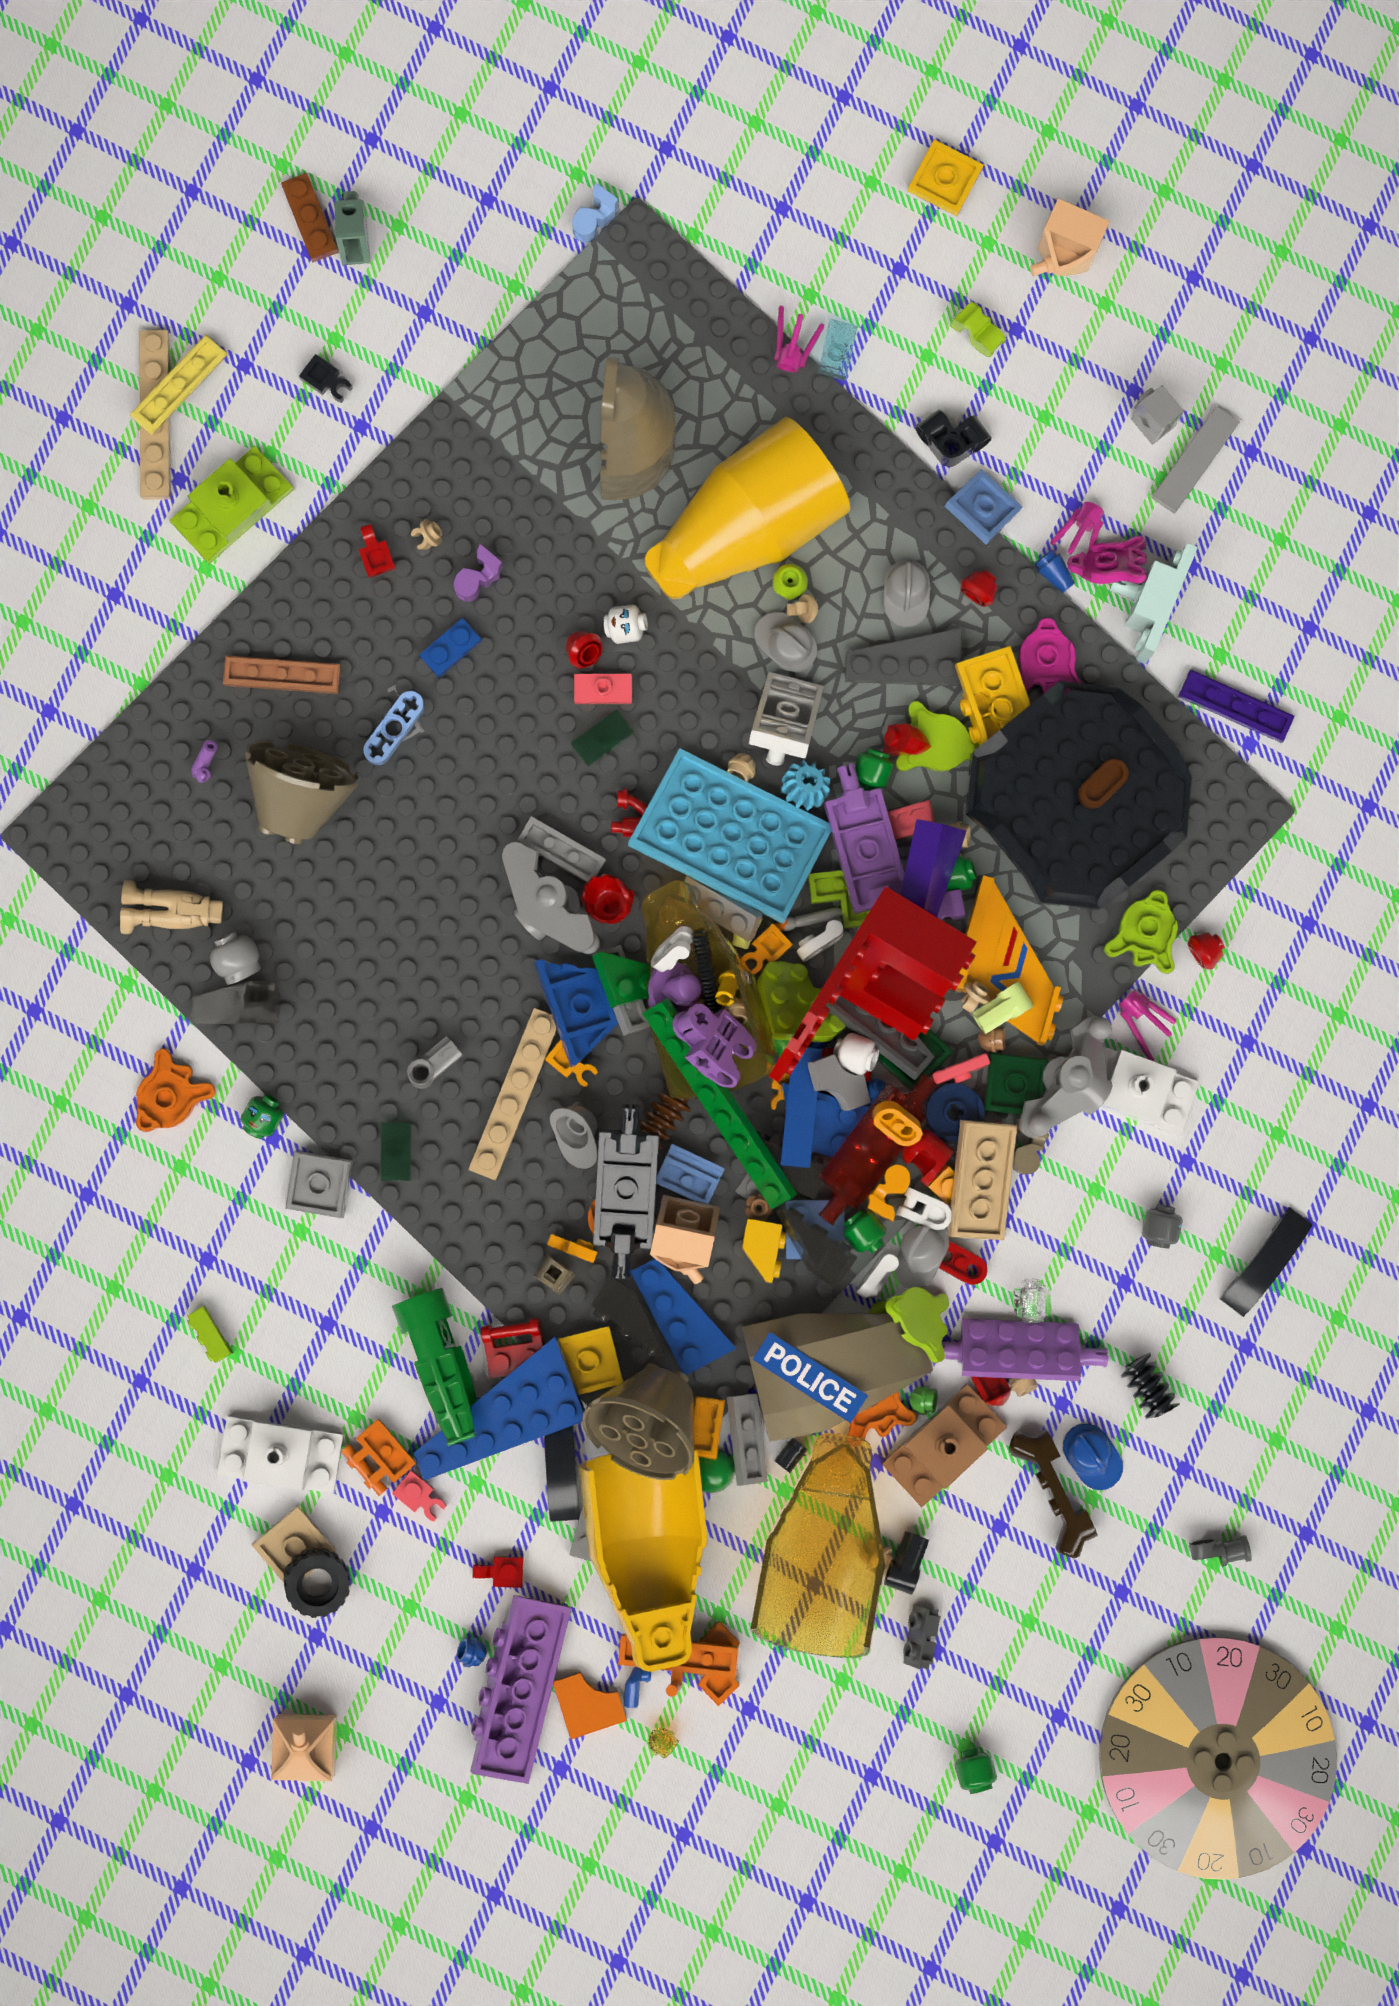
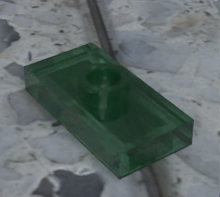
M616 709L572 741L571 745L587 767H589L631 737L634 731Z
M381 1122V1181H411V1122Z

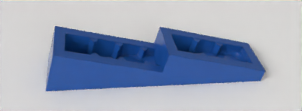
M807 1048L790 1075L781 1165L810 1168L818 1091H814L807 1063L821 1058L822 1049Z

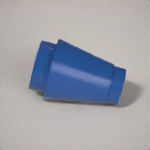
M1053 549L1035 563L1039 568L1038 572L1059 589L1061 593L1065 592L1075 583L1060 553L1056 554Z

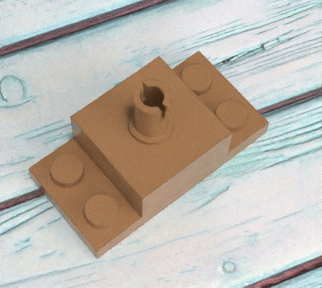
M965 1384L881 1464L922 1508L942 1488L946 1489L982 1456L989 1449L987 1446L1007 1426L968 1384Z

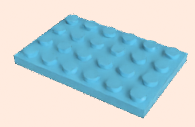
M679 748L632 834L628 846L784 924L831 833V828L828 822L800 808L796 809L794 805Z

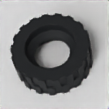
M316 1547L307 1551L303 1550L298 1556L295 1555L292 1558V1562L287 1565L286 1574H284L283 1578L286 1598L291 1603L292 1608L295 1611L298 1610L301 1615H308L311 1618H317V1616L326 1617L328 1614L338 1611V1608L345 1603L346 1597L349 1596V1586H351L345 1562L338 1557V1554L332 1553L326 1548L318 1549ZM323 1569L331 1576V1587L324 1595L311 1596L304 1591L302 1580L310 1570Z

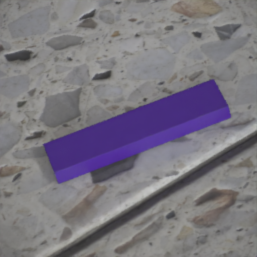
M1191 669L1178 695L1183 700L1279 743L1284 742L1295 717Z

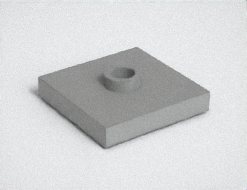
M294 1151L285 1209L344 1218L353 1160Z

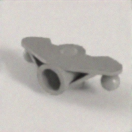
M518 842L506 845L503 849L502 860L516 903L513 913L524 928L539 941L547 935L578 952L585 954L596 952L599 948L600 940L597 934L594 933L590 916L579 914L581 898L578 892L572 887L564 885L556 877H543L537 871L538 852Z
M1089 1016L1070 1029L1073 1049L1068 1057H1056L1046 1064L1043 1071V1082L1047 1090L1043 1097L1024 1101L1020 1129L1025 1136L1029 1138L1044 1136L1052 1127L1082 1111L1088 1115L1093 1114L1107 1100L1113 1087L1112 1082L1107 1079L1103 1045L1104 1040L1112 1031V1025L1108 1019Z

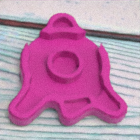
M1134 536L1122 542H1106L1092 545V552L1085 555L1082 551L1077 555L1071 556L1067 561L1068 569L1083 579L1097 584H1110L1119 581L1142 583L1147 579L1146 570L1140 567L1147 563V555L1143 552L1146 548V539L1142 536Z
M1042 619L1032 634L1023 641L1019 649L1020 675L1026 693L1034 685L1041 686L1042 694H1044L1059 681L1082 683L1075 672L1076 653L1072 641L1070 643L1067 637L1062 634V631L1058 629L1053 619Z

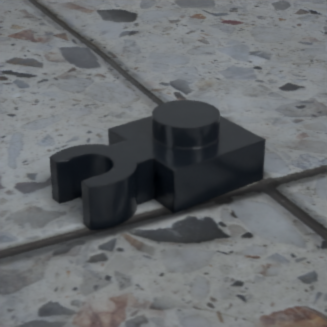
M317 354L313 356L299 375L301 381L321 395L330 390L333 398L340 403L344 399L343 396L337 393V390L340 387H345L349 391L353 389L348 380L343 378L337 379V376L340 374L339 370Z

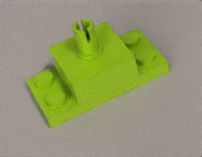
M254 446L235 463L229 458L187 495L190 503L169 521L200 556L210 564L294 489Z

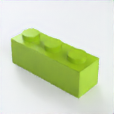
M202 1306L187 1315L189 1327L192 1330H196L198 1334L196 1338L201 1346L204 1345L207 1352L205 1353L211 1362L218 1363L233 1354L206 1306Z

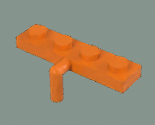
M622 1633L618 1665L637 1667L632 1657L631 1642L626 1634ZM691 1641L692 1653L686 1663L662 1669L671 1671V1682L666 1688V1694L674 1697L681 1690L683 1672L736 1678L739 1646Z

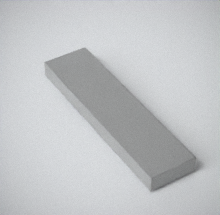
M1216 406L1153 494L1152 499L1175 514L1240 421Z

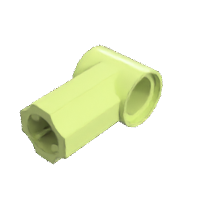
M1019 981L999 993L997 998L972 1013L984 1034H987L1011 1018L1012 1020L1034 1007L1033 1002Z

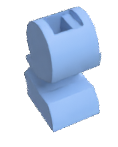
M595 183L593 188L594 206L599 209L580 207L572 220L574 237L582 243L591 242L597 235V227L605 228L616 217V211L619 209L618 198L597 183Z

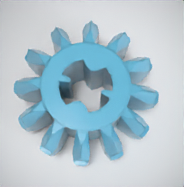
M805 760L800 762L799 765L793 763L782 777L781 793L788 794L786 802L794 801L796 809L803 805L807 811L813 806L818 808L822 805L830 792L828 787L830 778L824 777L825 769H816V762L810 766L807 765Z

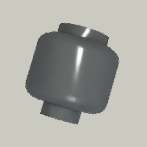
M1158 1204L1157 1209H1149L1146 1212L1142 1236L1147 1239V1244L1169 1249L1170 1245L1178 1242L1183 1219L1180 1215L1174 1213V1207Z

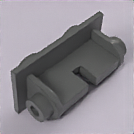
M913 1604L912 1613L908 1619V1639L903 1649L904 1664L917 1669H929L930 1664H933L936 1642L927 1641V1635L937 1637L941 1618L938 1615L939 1609L924 1608Z

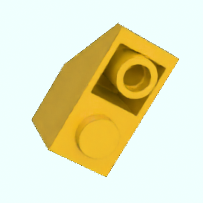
M747 1219L742 1249L764 1281L772 1283L773 1277L779 1278L782 1261L776 1260L778 1248L784 1249L787 1232L781 1231V1224Z

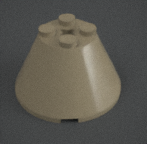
M273 741L250 743L246 748L245 758L259 823L258 830L262 833L269 835L278 834L285 836V840L289 843L302 844L303 839H311L320 831L360 784V774L355 772L354 775L349 771L351 765L327 753L291 743L287 744V748L273 747Z
M647 1364L643 1370L588 1405L583 1414V1426L587 1436L597 1449L602 1446L613 1455L611 1461L635 1474L657 1480H673L676 1475L681 1473L686 1475L694 1462L693 1392L687 1384L689 1381L688 1377L680 1371L671 1372L655 1364Z

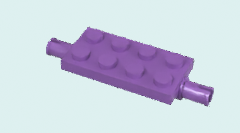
M848 764L847 768L845 765L837 768L844 791L842 797L826 801L824 807L855 915L870 911L885 886L900 895L905 874L881 788L864 791V788H860L855 764Z
M962 1318L961 1339L958 1342H942L945 1352L944 1359L957 1360L958 1363H961L962 1376L1080 1381L1082 1365L1108 1366V1355H1106L1108 1354V1348H1082L1079 1340V1324Z

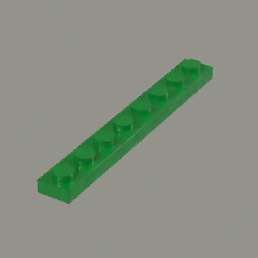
M668 997L645 1011L643 1016L770 1208L774 1209L797 1195V1192L729 1089L705 1077L685 1058L691 1047L681 1040L673 1030V1018L678 1012Z

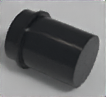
M791 1438L774 1461L791 1473L801 1458L806 1456L805 1453L808 1449L794 1438Z

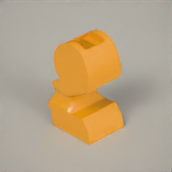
M902 1165L889 1167L884 1172V1184H878L867 1196L868 1203L866 1209L890 1222L894 1221L895 1211L893 1206L885 1203V1196L887 1194H903L910 1184V1173Z

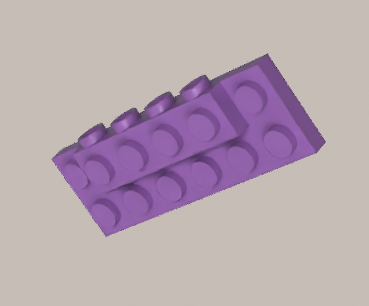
M513 1595L507 1623L503 1622L501 1629L497 1628L493 1636V1645L497 1647L494 1658L490 1657L486 1664V1675L489 1676L487 1687H482L479 1692L478 1702L479 1705H482L479 1717H474L471 1725V1733L475 1735L474 1740L477 1741L470 1769L472 1774L529 1784L571 1607Z

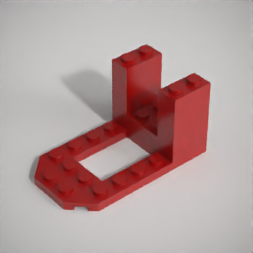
M885 886L768 1077L779 1083L785 1073L791 1075L831 1010L826 1005L829 1003L833 1006L839 995L867 1011L873 1017L879 1018L880 1021L891 1028L894 1027L896 1031L904 1033L911 1040H915L920 1032L926 1034L934 1021L930 1015L932 1012L938 1014L946 1001L944 996L949 988L955 991L964 976L959 973L962 968L967 970L976 955L972 953V950L977 941Z

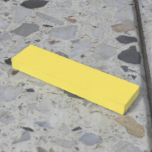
M205 334L131 412L130 416L148 433L153 435L226 358L227 353Z

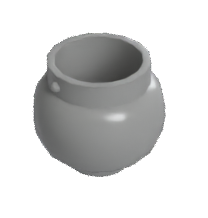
M232 932L214 941L216 947L211 950L210 963L215 973L220 977H224L227 985L243 980L261 970L258 962V947L249 936H237L236 932Z

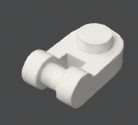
M832 920L827 923L826 931L814 937L812 934L798 943L800 948L797 950V953L802 961L813 958L840 941L844 933L842 923Z
M686 926L679 927L658 947L652 957L651 966L660 972H664L667 969L671 970L676 965L678 959H686L690 954V944L693 938L691 934L694 931Z
M907 1188L904 1194L907 1197L903 1206H899L897 1215L934 1230H942L950 1224L952 1213L947 1204L912 1188ZM917 1201L925 1204L921 1214L913 1212Z
M883 1253L856 1289V1293L864 1299L869 1295L874 1298L883 1286V1283L880 1281L887 1271L892 1272L897 1269L899 1265L897 1257L890 1253Z

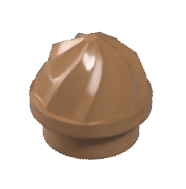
M996 1027L987 1034H984L981 1030L978 1035L981 1047L992 1053H997V1050H1005V1027Z

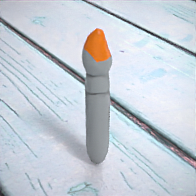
M830 908L794 918L788 917L784 924L778 922L775 926L781 931H790L795 927L839 918L842 916L841 908Z

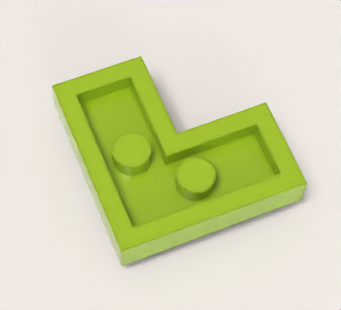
M842 870L809 874L808 883L811 904L840 901L843 929L860 927L870 911L854 915Z

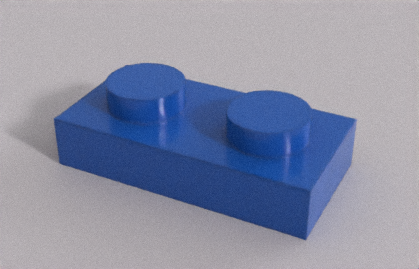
M461 618L419 656L432 672L440 678L482 640L468 623Z

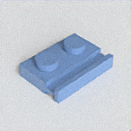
M672 1144L656 1177V1184L694 1202L709 1204L725 1168Z

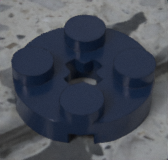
M951 1083L940 1087L930 1096L925 1110L926 1121L930 1129L938 1137L949 1142H958L960 1120L984 1121L985 1115L984 1105L979 1095L968 1086L959 1083ZM953 1104L957 1105V1109H962L963 1115L958 1116V1121H953L951 1116H947V1111L951 1110V1105Z

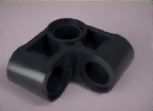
M937 410L915 426L916 432L923 443L930 448L939 462L946 467L956 466L971 454L980 451L992 440L990 434L975 415L965 419L954 429L947 416L941 410ZM953 446L958 452L954 455H949L944 451V448Z

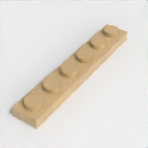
M168 330L139 331L141 403L170 372V339ZM170 417L153 435L140 425V497L142 500L171 499Z
M536 1008L533 1009L468 1169L469 1171L495 1181L497 1180L544 1064V1059L557 1032V1027L551 1014Z

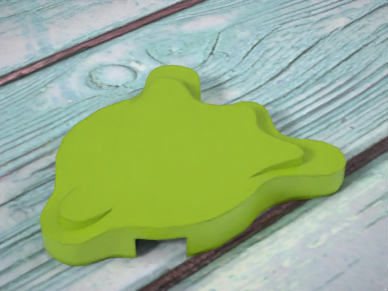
M914 701L908 707V714L911 719L910 725L922 730L927 736L931 748L922 754L899 756L896 760V767L900 772H906L916 767H924L937 772L950 771L964 761L970 760V754L979 745L972 742L966 727L958 719L946 714L932 713L922 703Z
M1154 890L1146 898L1135 902L1125 910L1120 920L1118 934L1104 946V952L1108 957L1113 958L1126 951H1131L1133 953L1132 962L1135 966L1140 967L1153 964L1163 974L1173 972L1175 963L1171 956V948L1177 936L1178 924L1170 911L1171 908L1168 905V898L1165 892Z
M912 1287L906 1289L902 1294L888 1298L885 1304L886 1311L893 1318L894 1323H901L906 1333L901 1336L905 1341L922 1348L933 1363L942 1362L945 1358L942 1339L947 1334L948 1329L946 1324L942 1322L940 1314L949 1307L947 1295L941 1293L933 1296L923 1288Z

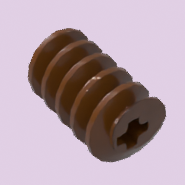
M666 1083L665 1088L669 1094L658 1093L657 1096L662 1103L652 1101L650 1105L654 1113L645 1110L643 1115L647 1122L639 1120L638 1127L642 1132L659 1133V1138L669 1140L670 1137L666 1129L676 1131L677 1127L673 1120L683 1122L684 1118L680 1111L683 1110L690 1113L691 1108L687 1103L690 1100L673 1086ZM659 1141L658 1149H662L663 1146Z

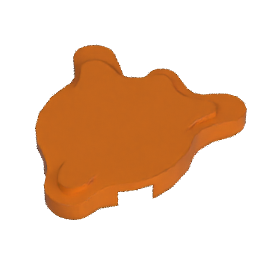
M162 1048L155 1052L153 1070L143 1079L136 1092L138 1107L136 1126L143 1132L180 1125L191 1115L198 1103L212 1099L216 1095V1089L211 1083L191 1084L190 1078L193 1075V1069L188 1065L175 1064L171 1053L167 1049Z
M896 1392L855 1416L853 1421L849 1423L847 1443L852 1447H859L871 1428L875 1429L879 1436L886 1437L895 1425L912 1426L916 1422V1414L903 1405L899 1398V1392Z

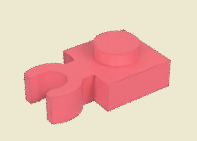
M412 1470L392 1493L413 1512H416L421 1506L424 1509L425 1516L431 1521L437 1519L431 1513L432 1505L437 1504L442 1509H445L447 1506L442 1499L429 1496L434 1488Z

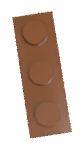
M305 173L281 182L312 263L337 254L338 249L308 174Z

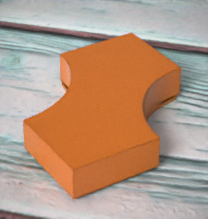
M720 1621L698 1641L739 1646L740 1641ZM703 1675L698 1683V1686L718 1707L740 1686L735 1678Z

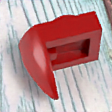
M910 724L888 725L884 737L883 752L890 756L918 755L931 748L927 736L919 728Z
M970 1376L986 1405L1003 1406L1009 1399L1011 1388L1005 1378Z

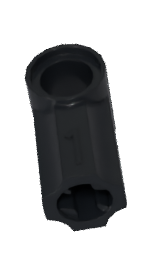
M904 1531L896 1557L888 1567L884 1585L910 1595L913 1594L920 1576L919 1567L929 1539Z

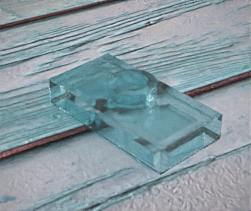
M830 319L817 374L845 381L858 326Z

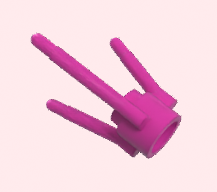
M783 306L778 308L777 345L774 360L778 361L776 366L779 369L796 373L799 367L804 368L807 357L824 329V324H819L803 353H800L801 348L796 344L803 321V314H799L790 344H785L783 348Z
M1084 502L1081 509H1075L1072 517L1051 540V545H1055L1076 522L1079 530L1071 542L1068 553L1072 554L1085 531L1091 532L1093 529L1087 554L1092 552V545L1096 544L1099 531L1103 525L1101 521L1104 514L1103 509L1092 502Z
M1134 990L1119 1004L1124 1010L1120 1015L1129 1025L1147 1059L1154 1061L1132 1016L1137 1020L1144 1014L1168 1037L1172 1035L1171 1031L1148 1009H1152L1172 1024L1176 1023V1019L1150 1001L1143 993L1140 994L1137 990Z

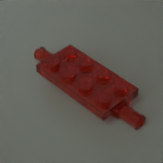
M922 1074L908 1094H902L889 1083L886 1085L819 1175V1178L833 1190L832 1193L834 1194L818 1214L822 1219L834 1226L836 1220L848 1205L858 1209L903 1148L902 1145L897 1144L875 1126L872 1115L874 1107L884 1101H894L917 1118L921 1124L926 1117L921 1112L924 1108L922 1104L933 1089L937 1087V1084L931 1078Z

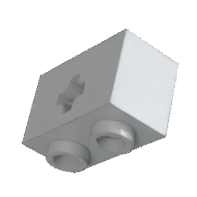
M1163 385L1155 391L1153 388H1150L1139 397L1140 402L1134 406L1136 411L1131 418L1152 445L1174 429L1184 412Z

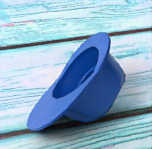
M1079 1424L1072 1427L1066 1434L1063 1441L1064 1455L1080 1480L1087 1487L1094 1490H1107L1120 1480L1123 1473V1461L1108 1436L1099 1427L1092 1424Z

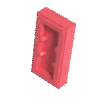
M574 674V703L632 704V674Z
M930 800L888 811L895 841L913 836L917 819L936 823Z
M984 1053L934 1072L930 1077L933 1087L953 1079L955 1083L966 1081L972 1078L971 1072L987 1067L990 1061L987 1054Z

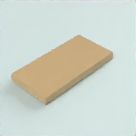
M960 1120L950 1206L952 1214L951 1222L948 1225V1236L1004 1240L1017 1134L1016 1124Z

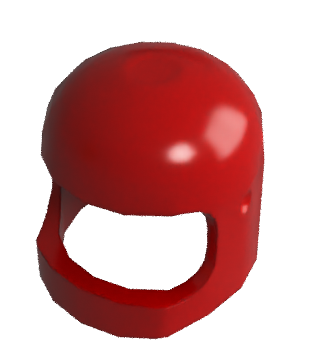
M923 1129L922 1137L917 1143L903 1146L902 1158L907 1165L912 1163L922 1172V1179L920 1181L925 1186H928L954 1151L934 1132Z

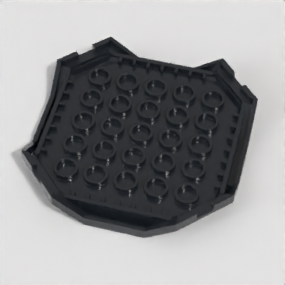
M1059 681L970 754V781L965 814L993 838L1020 871L1031 888L1038 904L1064 905L1100 910L1131 887L1187 838L1192 781L1188 767L1180 750L1145 707L1120 688ZM1109 759L1123 761L1129 771L1127 781L1099 808L1089 809L1084 807L1078 799L1079 787L1105 761Z

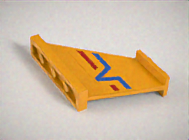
M983 875L979 882L965 935L977 941L972 950V953L976 956L967 970L963 968L960 970L959 973L964 977L955 991L966 994L964 985L967 982L974 983L976 981L988 989L989 993L987 995L990 998L989 1002L998 997L999 993L1019 981L1033 1002L1034 1007L1012 1020L1011 1018L1006 1022L1042 1046L1046 1043V1040H1052L1056 1024L1051 1022L1054 1012L1059 1013L1064 996L1059 995L1061 987H1054L996 886L995 878Z

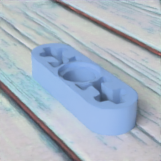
M414 691L404 692L367 740L363 751L369 763L373 765L385 764L422 715L424 702L418 693ZM413 699H416L415 703L418 708L416 710L410 709L405 716L410 720L406 723L401 716L395 713L399 711L402 715L406 710L404 702L406 700L411 702ZM391 721L400 722L402 724L401 733L396 736L387 734V724ZM380 734L386 740L393 742L391 746L387 742L383 745L382 751L384 755L382 757L377 755L375 758H372L373 753L370 748L372 746L376 748L382 743V739L378 737Z

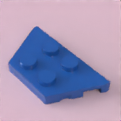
M541 959L536 960L534 965L570 1067H575L618 1024L613 1008L610 1007L597 969L577 968L570 964L563 963L558 965L546 963L545 960Z
M782 1082L781 1090L787 1108L789 1084ZM818 1093L812 1152L849 1162L878 1130L872 1115L874 1108L860 1106L850 1111H843L835 1097Z

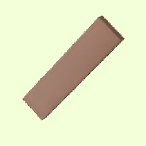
M225 656L223 685L339 694L341 665Z

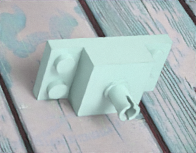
M1187 543L1182 551L1177 549L1168 565L1155 560L1147 571V579L1140 584L1119 581L1111 585V592L1113 591L1133 600L1132 603H1134L1125 626L1142 633L1134 647V650L1138 651L1136 661L1146 664L1155 653L1198 547Z

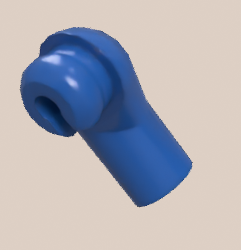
M639 1667L633 1668L625 1683V1707H638L640 1681L650 1682L651 1672H647Z

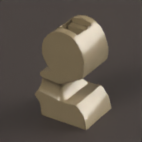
M1019 1118L1014 1119V1124L1017 1125V1132L1022 1133L1020 1129L1021 1119ZM1049 1133L1037 1138H1029L1027 1145L1015 1148L1013 1170L1021 1175L1036 1172L1040 1166V1157L1037 1151L1044 1149Z
M550 1254L534 1274V1277L559 1295L562 1294L575 1276L572 1270Z

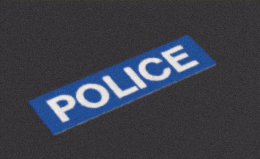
M769 1332L752 1359L849 1423L853 1421L868 1397L867 1394L771 1332Z

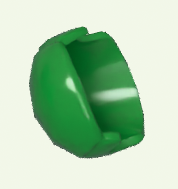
M718 1449L716 1460L699 1457L702 1492L717 1493L723 1491L733 1482L735 1475L734 1461L725 1451Z

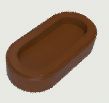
M1119 759L1105 761L1079 787L1078 799L1080 803L1089 809H1096L1102 806L1127 781L1129 771L1126 764Z

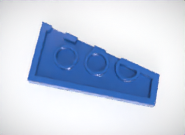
M653 1259L630 1271L685 1375L737 1349L659 1261Z

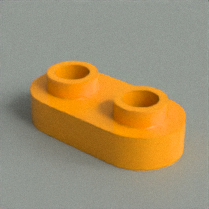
M884 1101L874 1107L872 1115L875 1126L897 1144L910 1146L921 1139L922 1129L919 1120L898 1103Z

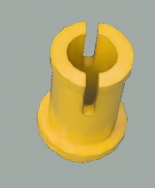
M727 970L721 973L718 978L719 988L715 996L717 997L716 1002L722 1006L732 1005L736 990L741 986L739 974L736 971Z

